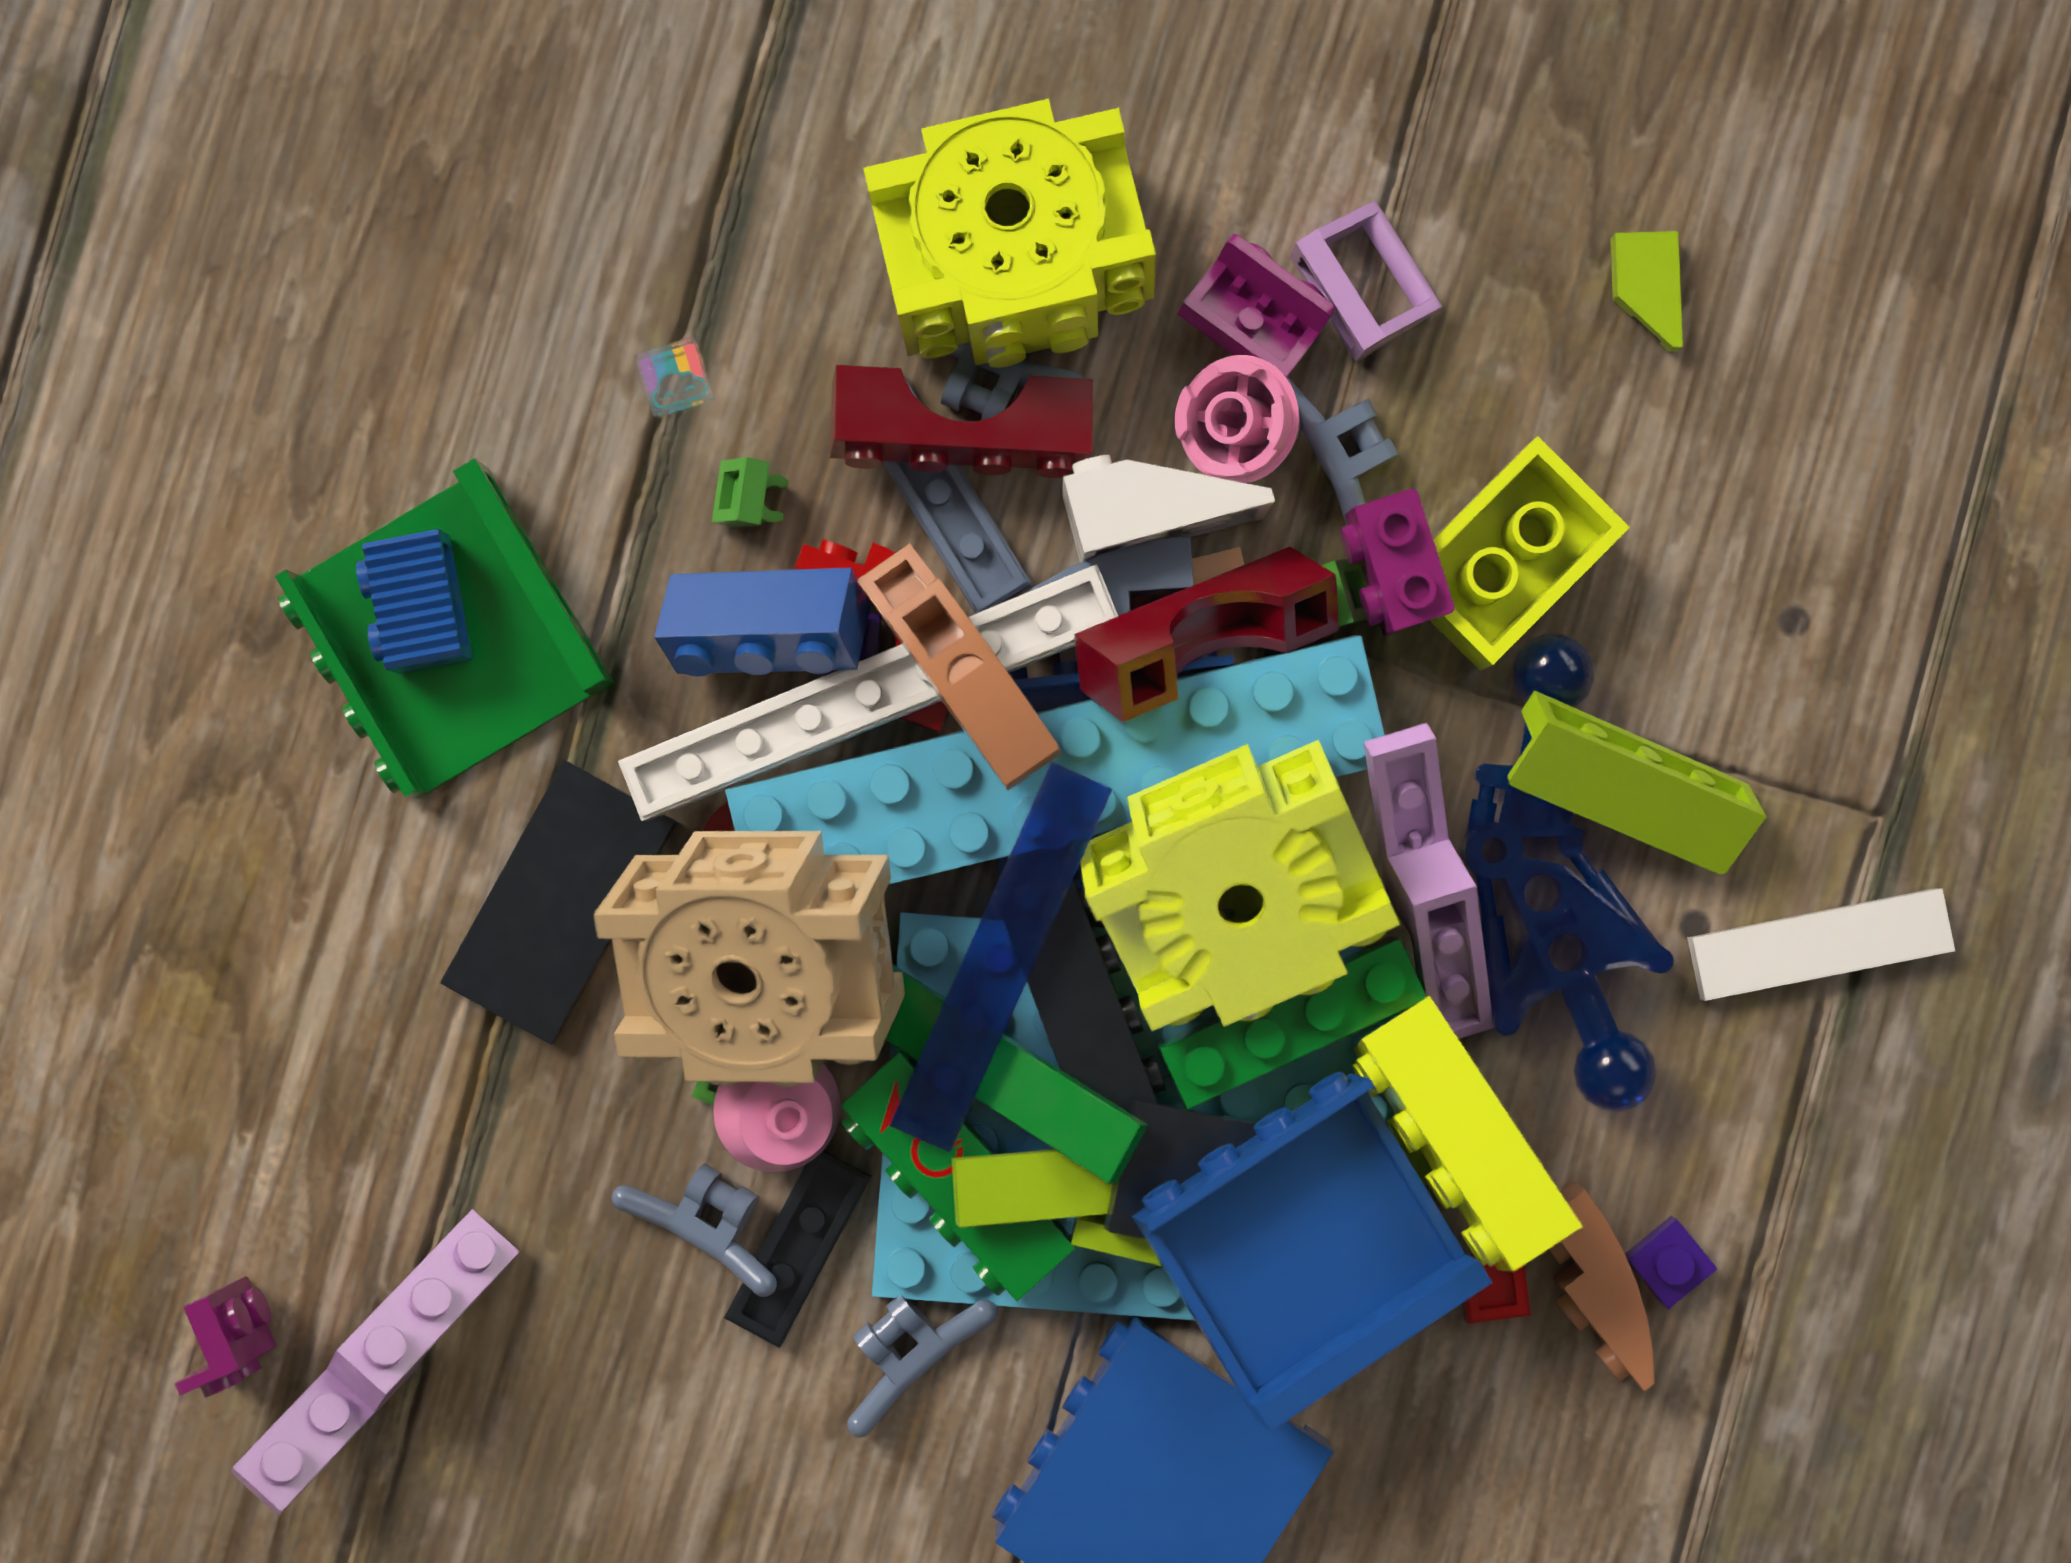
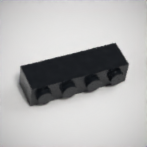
M1068 862L995 889V900L1060 1070L1127 1112L1131 1098L1158 1103L1156 1096L1167 1092V1088L1154 1055L1142 1059L1133 1035L1145 1030L1131 994L1120 999L1118 997L1110 975L1122 971L1109 935L1106 934L1098 938L1095 936L1087 915L1093 911L1086 899L1082 874L1073 877Z

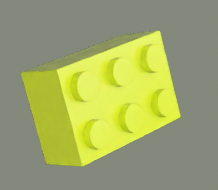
M1537 436L1433 538L1455 608L1452 613L1429 621L1480 671L1490 667L1630 527Z

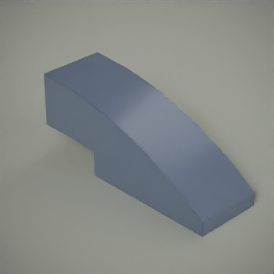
M1190 535L1150 540L1105 552L1061 571L1028 592L1097 564L1116 612L1120 616L1131 611V597L1171 595L1193 586Z

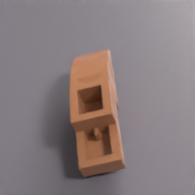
M908 544L857 580L865 595L929 680L939 698L1007 791L1062 753L1050 732L942 581L934 576L911 544Z
M1572 1181L1559 1192L1583 1227L1547 1249L1560 1265L1568 1259L1572 1261V1263L1553 1277L1554 1281L1565 1293L1556 1300V1303L1579 1332L1589 1325L1604 1343L1595 1353L1618 1382L1621 1383L1630 1376L1645 1392L1655 1384L1653 1348L1647 1315L1636 1279L1625 1253L1606 1218L1587 1191Z

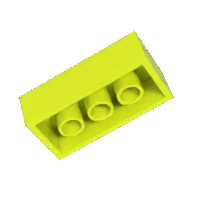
M1430 996L1363 1038L1353 1049L1359 1057L1352 1064L1355 1074L1370 1078L1374 1087L1367 1091L1369 1095L1374 1098L1382 1093L1396 1115L1388 1120L1391 1129L1409 1154L1419 1149L1433 1170L1424 1176L1427 1184L1446 1210L1450 1207L1452 1209L1457 1207L1469 1225V1228L1462 1231L1461 1235L1482 1266L1486 1264L1490 1267L1495 1265L1497 1270L1515 1271L1583 1227Z

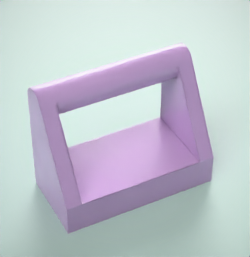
M1376 201L1370 202L1295 242L1290 254L1292 262L1304 281L1316 286L1323 296L1335 305L1336 310L1329 320L1355 362L1360 361L1443 308ZM1361 227L1367 233L1413 306L1412 309L1380 326L1376 323L1329 248Z

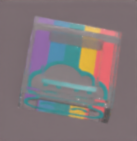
M694 336L634 355L648 403L655 419L715 400L698 342Z

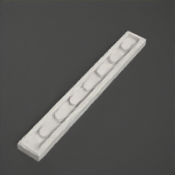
M1096 564L968 618L1006 671L1010 673L1075 646V633L1115 618L1118 614ZM901 644L860 661L857 670H838L619 760L618 763L641 821H649L937 703L941 699Z

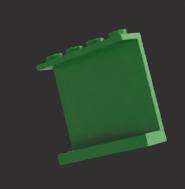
M475 458L453 470L458 480L457 483L301 575L286 569L275 575L284 591L282 595L278 596V602L284 614L296 629L299 630L305 627L316 646L315 649L310 651L314 665L329 684L335 681L338 683L348 700V703L342 706V711L348 723L361 739L369 736L379 753L380 758L374 761L379 776L392 793L395 794L401 791L406 798H422L615 683L488 467ZM440 529L449 534L451 538L473 660L400 674L385 669L383 661L377 662L374 659L369 644L368 625L376 623L372 600L371 598L365 599L363 597L357 579L356 563L357 561L365 560L362 543Z

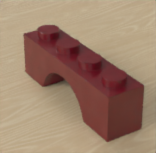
M836 365L832 382L830 458L845 459L847 466L872 469L881 467L883 461L909 462V467L916 471L937 472L947 469L948 464L973 465L974 472L984 475L1007 474L1011 472V467L1036 469L1037 475L1042 477L1063 478L1074 474L1073 464L1088 459L1092 455L1093 379L1029 375L1021 394L1003 412L988 419L963 422L947 419L925 407L910 390L901 368Z
M1289 546L1075 633L1080 690L1119 720L1126 722L1179 699L1178 674L1191 661L1205 654L1234 647H1261L1288 653L1339 631L1336 574Z

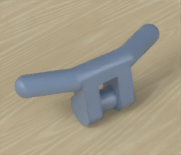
M970 342L959 344L958 349L951 353L959 359V362L946 384L941 404L956 411H960L963 406L982 414L981 420L996 416L1012 404L1019 385L1024 387L1029 375L1069 378L1084 377L1077 371L1032 363L1026 360L1002 368L990 367L989 363L975 366ZM979 369L999 378L993 391L973 383Z
M1287 378L1294 390L1298 403L1299 429L1304 433L1335 489L1346 526H1348L1344 515L1353 507L1366 503L1358 477L1396 458L1399 453L1391 438L1384 440L1373 421L1378 415L1369 399L1325 420L1299 388ZM1349 433L1352 434L1361 450V453L1351 458L1347 456L1338 439Z
M706 1163L702 1164L691 1178L685 1190V1196L679 1206L628 1185L618 1186L613 1191L611 1200L617 1209L663 1227L725 1265L756 1295L767 1297L775 1291L777 1286L775 1276L737 1242L758 1204L759 1196L744 1186L736 1190L721 1181L722 1173ZM708 1203L723 1212L722 1220L717 1228L700 1218Z
M902 1295L894 1298L886 1305L889 1312L874 1326L867 1322L853 1335L860 1349L872 1362L882 1369L885 1375L847 1421L848 1431L858 1438L867 1436L902 1393L951 1349L996 1320L998 1315L996 1305L990 1300H980L935 1328L910 1299H905ZM904 1332H907L919 1344L902 1358L891 1344Z

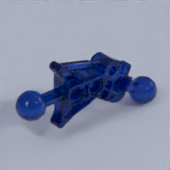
M1561 633L1543 634L1531 639L1519 651L1513 665V683L1519 697L1525 703L1535 690L1577 708L1589 696L1595 681L1594 663L1588 650L1578 640ZM1526 722L1519 757L1532 739ZM1479 765L1473 773L1475 782L1480 785L1477 799H1472L1466 834L1461 841L1460 855L1467 870L1474 874L1477 880L1483 917L1480 920L1492 1007V1026L1502 1035L1514 1034L1531 1006L1560 989L1583 1043V1047L1577 1054L1574 1067L1577 1088L1586 1101L1600 1110L1614 1113L1632 1110L1643 1103L1654 1088L1657 1075L1654 1055L1645 1042L1631 1033L1619 1031L1596 974L1609 969L1636 966L1662 974L1672 968L1674 963L1673 955L1659 943L1603 869L1597 871L1583 853V836H1586L1587 832L1572 825L1573 815L1576 813L1512 787L1507 776L1513 765ZM1495 789H1500L1498 801L1493 803ZM1557 836V850L1559 854L1571 860L1585 878V881L1580 879L1564 864L1523 857L1524 850L1520 837ZM1492 838L1499 843L1501 853L1496 861L1489 863L1483 858L1481 849L1484 842ZM1543 874L1554 882L1557 891L1556 899L1552 906L1546 910L1535 911L1526 903L1524 890L1531 878ZM1496 879L1501 880L1523 932L1512 963H1510L1503 915H1497L1492 886V880ZM1571 934L1580 943L1582 951L1580 960L1570 969L1558 970L1550 961V946L1559 936Z

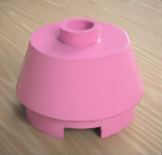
M1248 355L1225 357L1204 368L1193 379L1189 387L1185 386L1183 388L1175 411L1176 435L1181 440L1187 456L1195 467L1206 476L1241 483L1254 482L1273 472L1290 453L1297 440L1300 427L1298 403L1288 379L1271 363Z
M822 1064L814 1083H803L793 1087H781L773 1082H739L729 1086H718L713 1106L714 1124L723 1146L742 1164L763 1172L794 1170L816 1158L831 1141L840 1117L838 1087L831 1072L824 1064Z

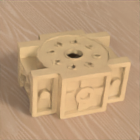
M694 831L679 855H635L594 913L598 938L612 939L625 1015L614 1033L618 1057H642L650 1062L667 1061L674 1057L682 1058L685 1081H709L717 1086H729L739 1082H773L781 1087L814 1083L824 1060H834L844 1065L858 1064L866 1060H876L905 996L903 973L893 972L884 901V893L891 880L889 855H824L821 831ZM751 922H753V927L755 929H752L750 927Z

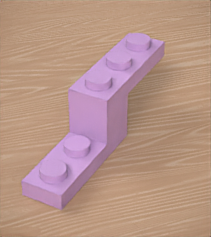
M1424 723L1365 741L1364 749L1385 889L1412 938L1416 973L1426 997H1431L1458 1039L1492 1029L1494 1026L1477 887L1448 837L1436 737L1428 724Z
M472 1209L336 1350L327 1369L232 1467L230 1473L276 1515L280 1516L415 1372L427 1352L508 1267L520 1251Z

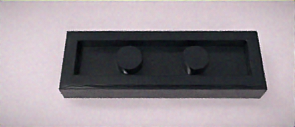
M825 1150L807 1163L756 1256V1259L775 1276L777 1281L775 1291L767 1297H760L742 1283L724 1319L780 1348L872 1175Z

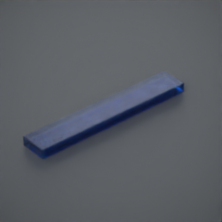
M1050 762L893 1114L890 1127L951 1152L1113 790L1112 787L1058 763Z

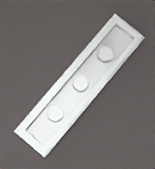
M1934 888L1687 937L1700 1000L1704 1001L1955 951L1942 888Z

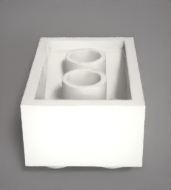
M1100 455L1073 464L1074 474L1063 477L1062 497L1080 563L1105 552L1145 541L1190 535V538L1264 519L1275 502L1271 488L1131 460L1112 464L1110 455Z

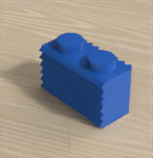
M440 529L362 543L365 560L357 561L356 573L363 597L365 599L371 598L374 605L376 623L368 625V639L374 659L377 662L383 661L386 670L398 674L473 660L450 535Z

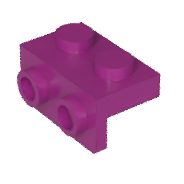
M1232 234L1216 261L1184 300L1177 315L1233 356L1248 355L1261 358L1278 368L1287 378L1320 335L1335 312L1336 307L1323 296L1316 286L1298 279L1276 263L1261 246L1247 242L1238 234Z
M1408 489L1355 506L1344 515L1348 526L1340 528V537L1349 563L1352 565L1360 562L1367 587L1359 589V594L1365 616L1371 626L1380 624L1382 634L1385 636L1454 611L1455 606L1417 490Z
M247 1276L229 1283L183 1307L207 1364L174 1383L179 1396L200 1387L206 1398L243 1381L242 1378L262 1368L258 1357L277 1346L268 1326V1323L271 1321L268 1302L260 1289L251 1287Z

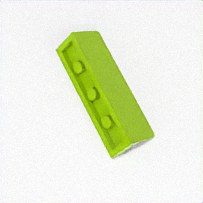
M1534 690L1521 710L1532 739L1507 776L1509 784L1514 788L1720 875L1725 874L1767 817L1748 783Z

